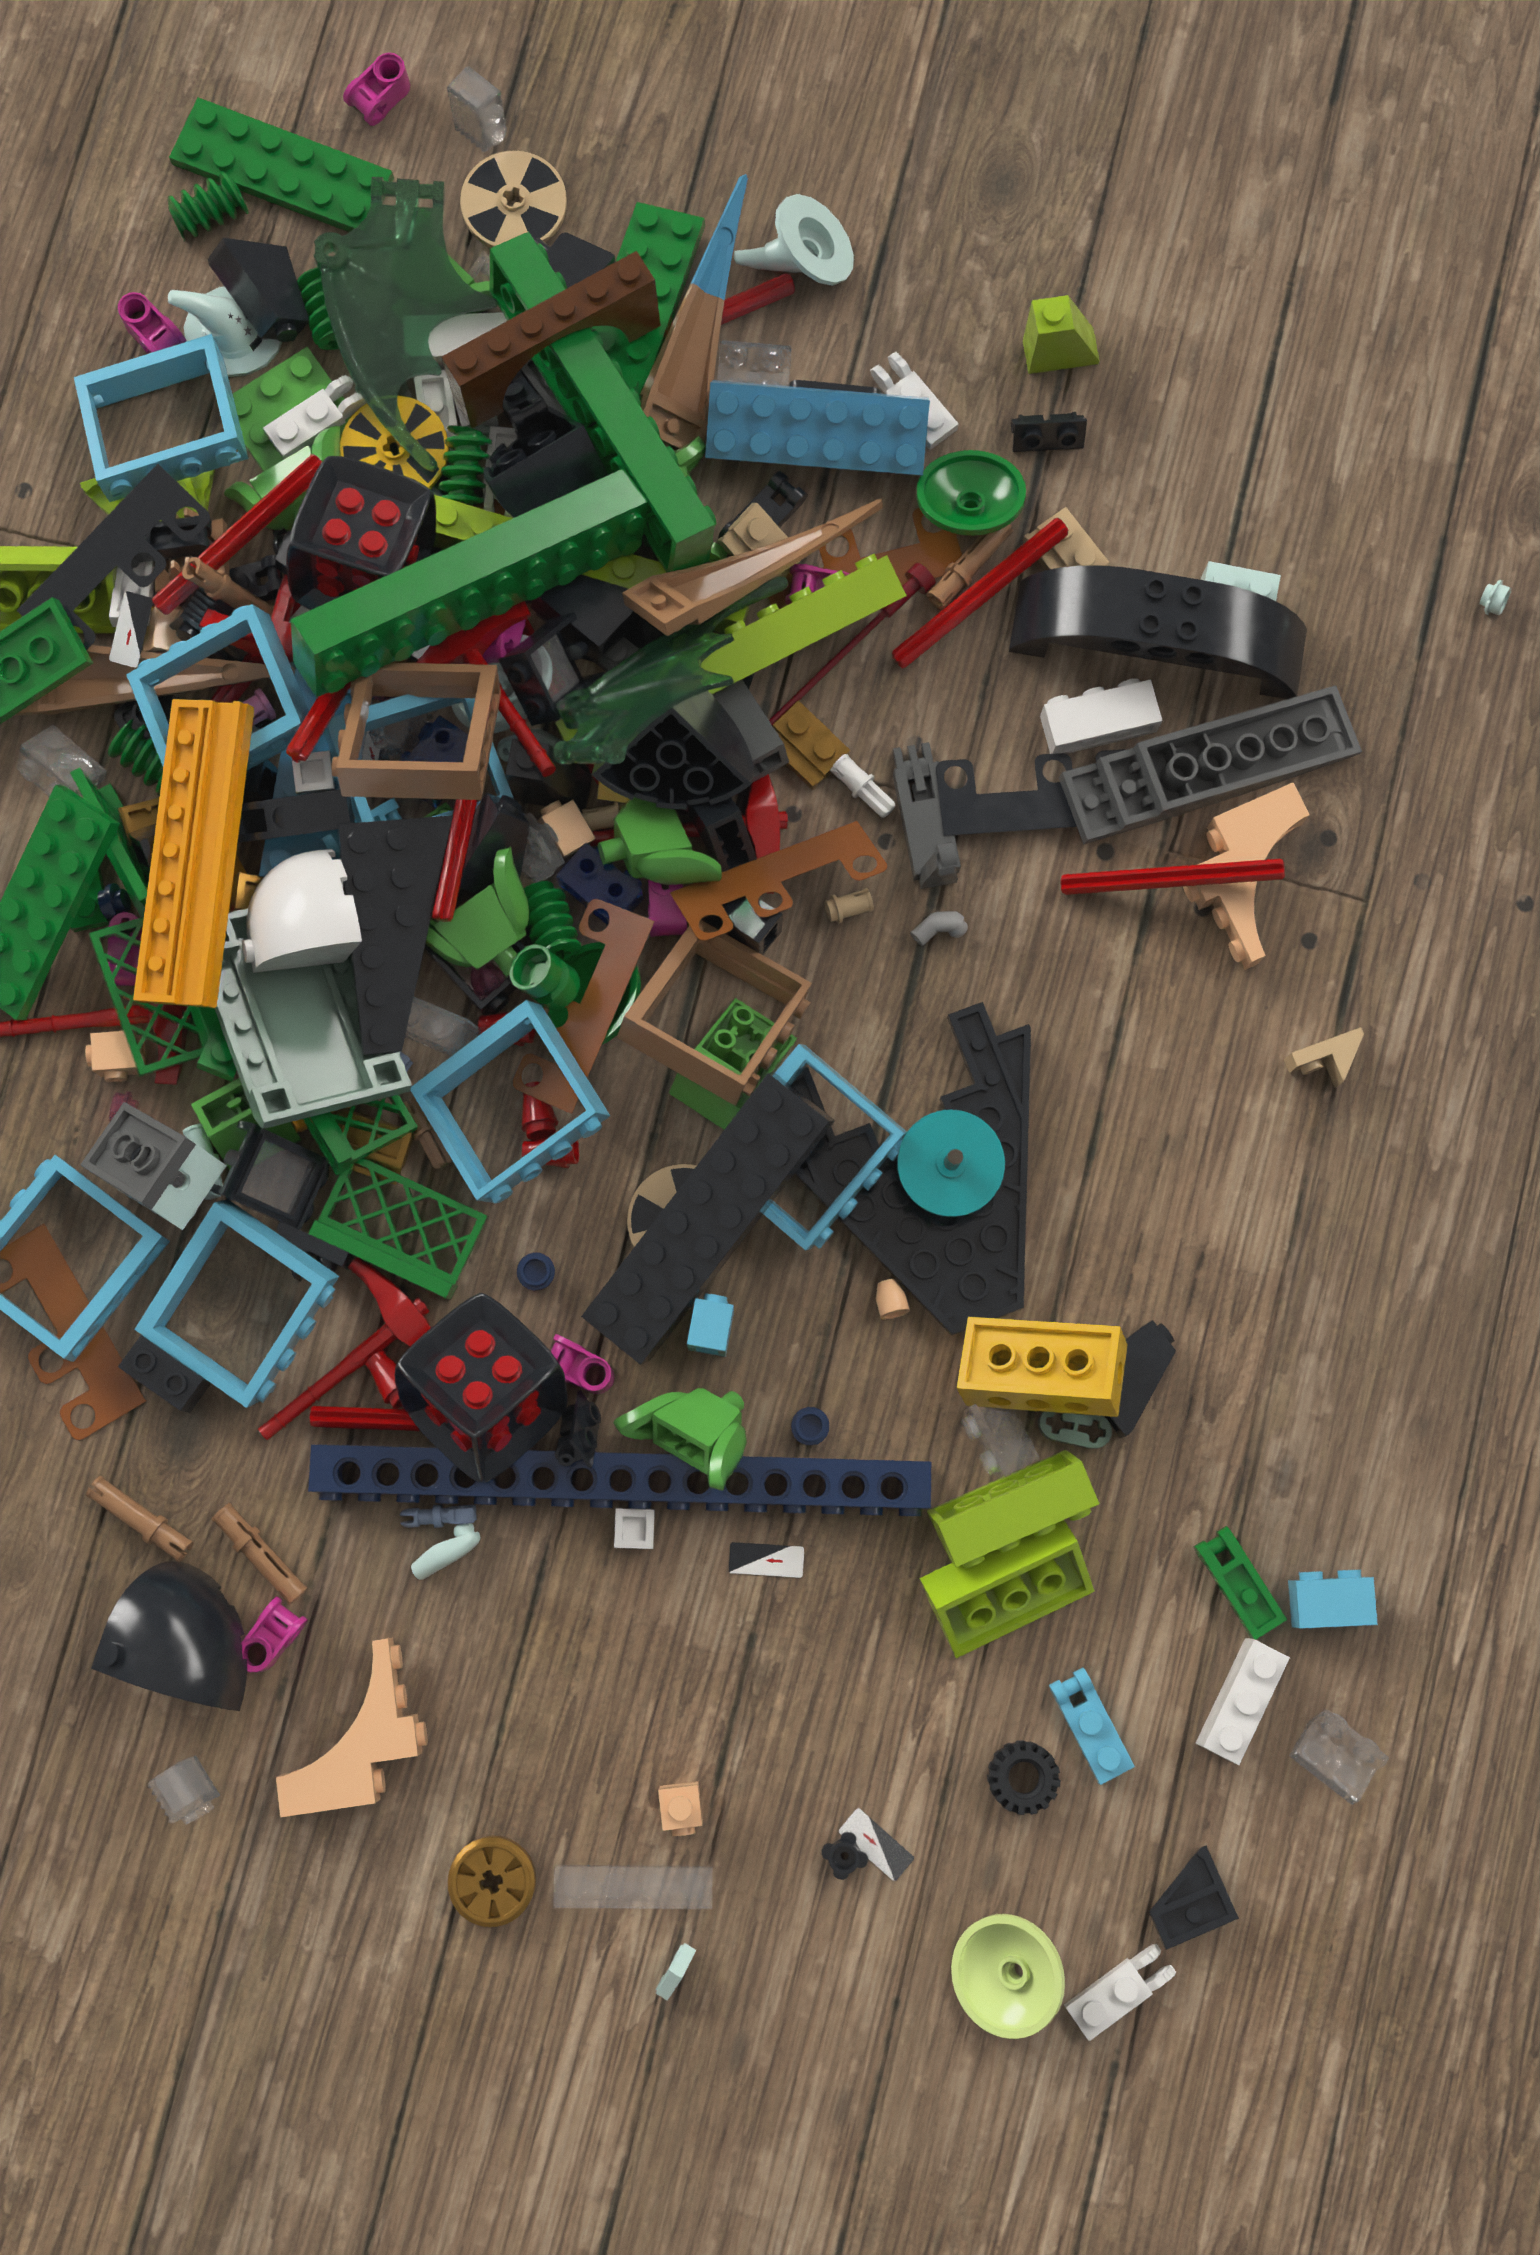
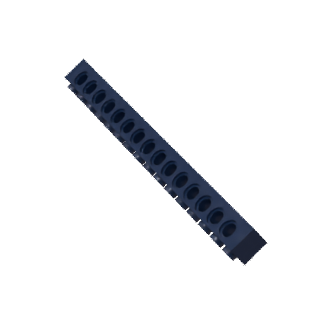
M311 1445L308 1492H318L319 1500L342 1501L343 1493L358 1494L357 1501L381 1502V1494L396 1495V1502L420 1503V1495L435 1496V1503L458 1504V1497L465 1496L474 1497V1504L497 1505V1497L512 1498V1505L535 1506L536 1498L551 1499V1506L574 1507V1500H590L591 1508H613V1501H628L629 1509H651L652 1502H667V1510H690V1503H706L705 1511H729V1504H744V1512H767V1505H783V1513H806V1506H821V1514H844L845 1507H860V1515H883V1508H899L898 1516H922V1509H931V1461L742 1456L732 1474H743L748 1479L749 1486L742 1495H732L726 1489V1484L723 1491L709 1487L703 1494L692 1493L688 1489V1478L693 1473L701 1471L673 1454L595 1452L593 1467L589 1468L583 1459L574 1462L570 1466H563L556 1459L555 1451L528 1450L510 1466L516 1474L515 1483L508 1489H502L497 1485L496 1477L484 1484L476 1481L471 1487L463 1488L457 1480L460 1469L438 1448ZM354 1462L360 1468V1478L356 1483L348 1485L343 1480L342 1471L347 1464ZM393 1463L399 1469V1478L395 1484L387 1486L381 1480V1471L384 1466ZM426 1465H433L438 1471V1479L434 1485L425 1487L419 1480L420 1470ZM541 1468L551 1469L555 1476L553 1485L547 1490L538 1489L534 1483V1476ZM580 1469H588L593 1475V1484L586 1491H578L572 1483L573 1475ZM618 1470H626L632 1476V1485L625 1492H617L611 1486V1477ZM657 1471L667 1472L671 1478V1485L664 1493H655L649 1486L651 1475ZM772 1474L783 1476L787 1482V1489L780 1496H771L765 1490L764 1482ZM810 1475H817L825 1482V1491L819 1497H810L804 1492L803 1482ZM855 1476L862 1481L864 1489L860 1497L852 1499L843 1493L842 1483L846 1477ZM893 1477L901 1483L902 1492L897 1499H887L881 1493V1483L885 1478Z

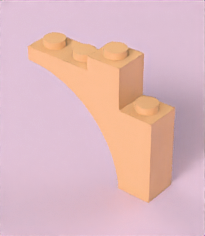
M1292 782L1213 817L1207 827L1208 832L1206 835L1214 852L1219 851L1220 855L1200 864L1265 860L1272 847L1286 834L1301 826L1310 815L1294 783ZM1257 881L1184 886L1183 889L1190 902H1196L1199 910L1210 905L1214 906L1212 910L1214 920L1220 929L1225 928L1231 941L1228 945L1236 962L1241 961L1245 970L1259 964L1266 955L1259 940L1254 915V897Z
M393 1637L372 1641L373 1663L369 1688L359 1714L347 1733L331 1750L312 1764L276 1777L280 1817L374 1804L381 1800L380 1793L386 1790L383 1768L377 1769L376 1762L414 1757L422 1754V1746H426L428 1743L425 1722H419L418 1714L402 1716V1709L407 1708V1694L405 1685H399L397 1669L402 1668L403 1661L400 1645H394Z

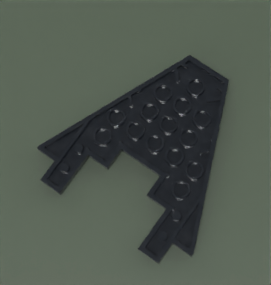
M983 1002L948 1014L947 1016L973 1085L943 1095L939 1100L943 1110H959L971 1113L986 1122L998 1136L1004 1151L1005 1171L1002 1183L994 1197L985 1206L967 1215L946 1217L933 1214L918 1206L908 1196L899 1178L897 1158L894 1161L887 1158L879 1167L883 1174L871 1189L867 1190L863 1187L854 1197L858 1204L844 1220L840 1216L837 1218L951 1336L966 1330L968 1317L997 1319L1024 1308L1031 1027L1027 1024L996 1036ZM805 1067L791 1086L825 1112L808 1067ZM868 1123L836 1136L832 1127H830L794 1174L827 1208L831 1206L878 1150L879 1144L871 1124Z

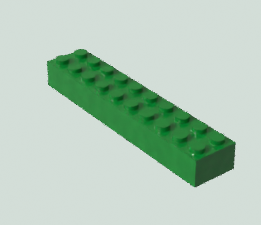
M529 231L490 248L489 292L507 321L567 289L566 282L561 273L554 272L550 266L545 248L541 243L536 244ZM590 327L575 331L551 343L531 359L567 416L584 425L608 475L624 468L648 500L643 536L666 573L709 562L714 530L717 524L715 515L708 505L704 506L698 498L697 488L692 478L688 475L684 476L674 450L670 446L666 447L661 440L655 420L651 416L647 417L635 389L632 387L628 388L622 379V371L618 362L614 358L610 359L598 331L596 329L591 330Z
M623 468L291 619L293 663L316 698L328 692H337L347 683L361 676L369 677L375 674L381 667L394 661H403L409 658L413 652L428 645H438L446 637L456 632L470 630L486 618L493 615H502L510 610L512 606L525 600H534L541 596L544 591L557 585H566L587 571L599 570L607 562L617 557L633 554L642 546L648 500Z

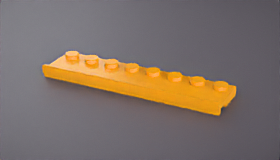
M172 699L135 981L134 1001L209 1008L217 1007L254 718V707L248 703L241 701L217 703L213 700Z

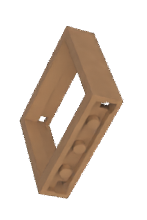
M390 663L381 667L375 674L369 677L361 676L351 681L352 701L351 703H346L344 711L346 727L345 730H340L338 735L339 756H334L332 759V776L338 777L341 795L345 797L482 800L501 697L497 665ZM410 694L417 697L475 698L463 763L358 760L372 697H399Z
M699 921V928L707 933L718 931V929L704 921ZM689 926L625 1014L617 1038L736 1106L744 1093L751 1096L761 1079V1076L757 1075L761 1067L768 1070L778 1053V1050L774 1049L779 1042L784 1045L795 1027L791 1023L794 1017L801 1020L811 1003L805 999L812 983L727 934L702 941L695 936ZM695 953L786 1005L740 1075L647 1023Z

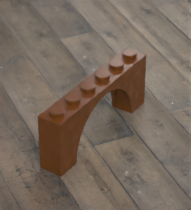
M637 251L441 357L453 399L471 428H475L503 412L504 396L515 375L532 357L556 340L584 328L612 326L620 329L630 343L661 326L655 279Z

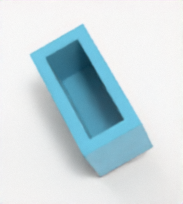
M705 1293L704 1300L695 1298L687 1340L688 1350L726 1357L734 1315V1305L727 1304V1297Z
M1338 1570V1578L1323 1579L1322 1571L1299 1572V1580H1288L1291 1627L1320 1628L1378 1625L1374 1577H1362L1361 1570Z

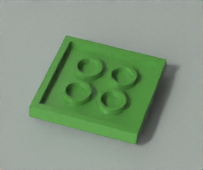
M305 347L233 393L245 447L263 472L284 460L266 436L263 427L321 389L325 390L329 383L332 382L308 347ZM342 396L333 402L337 408L344 400V397ZM351 416L345 420L346 423L340 426L341 436L345 428V425L347 424Z

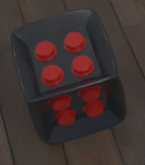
M327 456L320 464L308 487L290 535L286 567L289 591L292 598L301 606L312 610L431 556L436 537V500L433 492L422 483L402 474L352 458Z
M484 1293L470 1297L449 1312L404 1353L395 1367L394 1376L398 1396L403 1408L409 1414L412 1421L453 1464L470 1478L481 1484L503 1473L551 1430L567 1407L565 1373L554 1355L509 1310Z

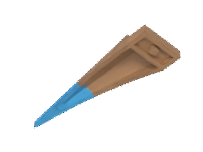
M747 174L739 177L640 393V396H642L641 408L647 417L651 416L655 420L661 440L665 446H670L675 451L686 446L698 436L704 442L707 433L710 382L714 380L724 300L748 180Z

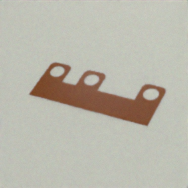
M916 508L912 514L920 543L875 554L877 560L886 555L888 556L902 586L908 581L905 573L916 562L925 566L934 578H938L946 573L945 568L950 563H955L962 556L956 534L943 529L936 533H931L923 528L921 520L924 514L920 508ZM851 529L841 534L849 543V550L844 556L834 557L830 555L826 550V545L819 548L824 565L823 569L842 570L850 574L857 570L855 563L866 558H860ZM790 573L768 594L770 604L776 603L779 609L787 606L785 597L790 594L792 575ZM806 582L802 583V589L805 588Z
M858 821L724 871L720 881L693 883L674 890L670 894L695 936L699 940L706 941L730 932L733 929V922L722 906L725 903L745 896L759 917H769L787 910L793 905V900L782 885V881L840 860L852 879L860 881L884 872L887 869V863ZM871 856L877 861V866L870 872L861 873L853 868V862L858 857ZM768 892L778 893L783 899L781 905L775 909L760 907L758 900L761 895ZM716 915L723 920V925L718 931L707 933L699 928V921L705 916Z
M593 899L589 902L580 922L579 931L582 935L606 945L581 1003L572 1001L567 1005L568 1019L563 1026L556 1028L587 1078L655 922L599 899ZM596 909H604L609 914V924L601 932L592 931L588 925L589 916ZM544 1007V1010L548 1015L549 1010ZM531 1053L523 1056L513 1078L514 1088L572 1114L579 1098L558 1064ZM536 1063L542 1068L543 1077L537 1086L528 1087L522 1081V1072L527 1065Z
M43 1223L4 1246L0 1251V1259L7 1260L13 1269L11 1278L7 1282L0 1284V1293L27 1278L58 1333L55 1336L61 1339L90 1302ZM103 1326L74 1362L63 1358V1365L56 1372H45L39 1365L41 1353L49 1348L44 1343L33 1348L28 1354L31 1366L39 1380L45 1384L56 1381L76 1368L79 1369L90 1390L66 1403L60 1410V1416L71 1436L76 1440L88 1437L146 1402L133 1377L118 1367L122 1362V1358ZM80 1404L91 1406L95 1412L93 1424L85 1429H79L71 1422V1412Z

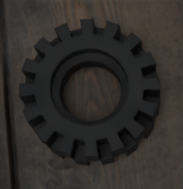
M1018 1740L1015 1743L1009 1742L1003 1745L1004 1748L995 1752V1757L988 1766L989 1775H987V1782L990 1785L989 1789L992 1795L1005 1809L1019 1815L1027 1813L1033 1815L1037 1814V1811L1042 1808L1045 1810L1050 1806L1049 1802L1052 1799L1055 1800L1058 1795L1056 1791L1060 1787L1061 1782L1058 1774L1060 1770L1054 1761L1055 1759L1046 1749L1031 1741ZM1020 1762L1033 1764L1039 1775L1036 1787L1027 1793H1019L1013 1790L1009 1783L1011 1768Z

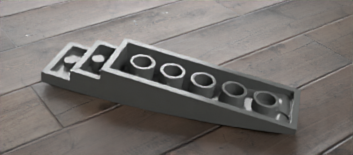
M1335 685L1138 742L1134 748L1103 756L1096 763L1062 772L1059 780L1082 842L1087 844L1285 781L1359 755L1362 750Z

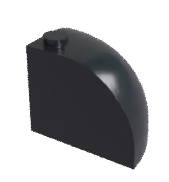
M548 407L550 416L542 420L536 418L526 423V428L518 432L515 430L517 439L508 447H506L505 443H501L489 457L492 464L491 468L489 466L484 468V478L493 495L513 518L608 476L584 425L552 407Z
M681 666L653 690L622 722L598 756L591 775L612 791L630 800L636 797L644 801L657 803L656 807L688 809V805L710 802V805L742 792L752 784L754 766L749 748L730 715L717 699Z
M175 1561L160 1563L138 1576L117 1601L106 1623L91 1669L135 1686L174 1698L221 1709L240 1711L245 1693L248 1666L247 1659H243L240 1636L244 1635L243 1627L235 1606L229 1605L225 1596L220 1591L222 1587L211 1576L190 1564Z

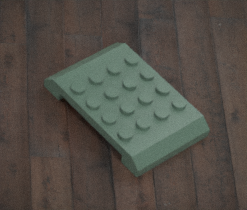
M248 908L229 912L217 1007L214 1009L252 1114L262 1129L410 1092L412 1084L399 1052L362 1055L351 954L341 963L253 973L252 963H246L243 954V940L248 939L246 927Z

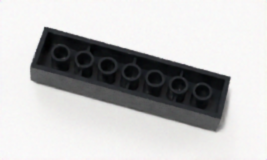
M768 1073L581 1317L640 1365L650 1361L693 1306L695 1298H699L834 1124L835 1120L776 1073Z

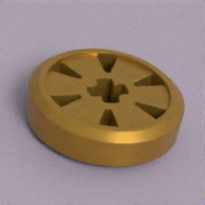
M485 1836L467 1844L455 1857L448 1874V1892L455 1909L469 1922L483 1927L502 1926L518 1918L529 1905L536 1886L535 1868L529 1854L517 1842L502 1836ZM491 1870L494 1876L501 1875L503 1882L498 1884V1891L493 1892L491 1887H483L481 1880L486 1878L484 1872Z

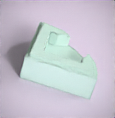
M686 1943L679 1947L665 1975L662 1976L655 1989L657 1990V1995L668 2001L683 1978L696 1952L694 1948Z

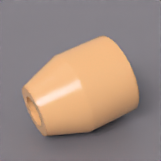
M887 1279L877 1284L876 1303L881 1319H893L910 1312L906 1294L896 1279Z

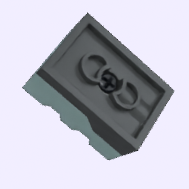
M123 1102L81 1163L82 1167L182 1230L196 1214L198 1207L212 1186L217 1183L219 1176L227 1166L187 1137L126 1102Z

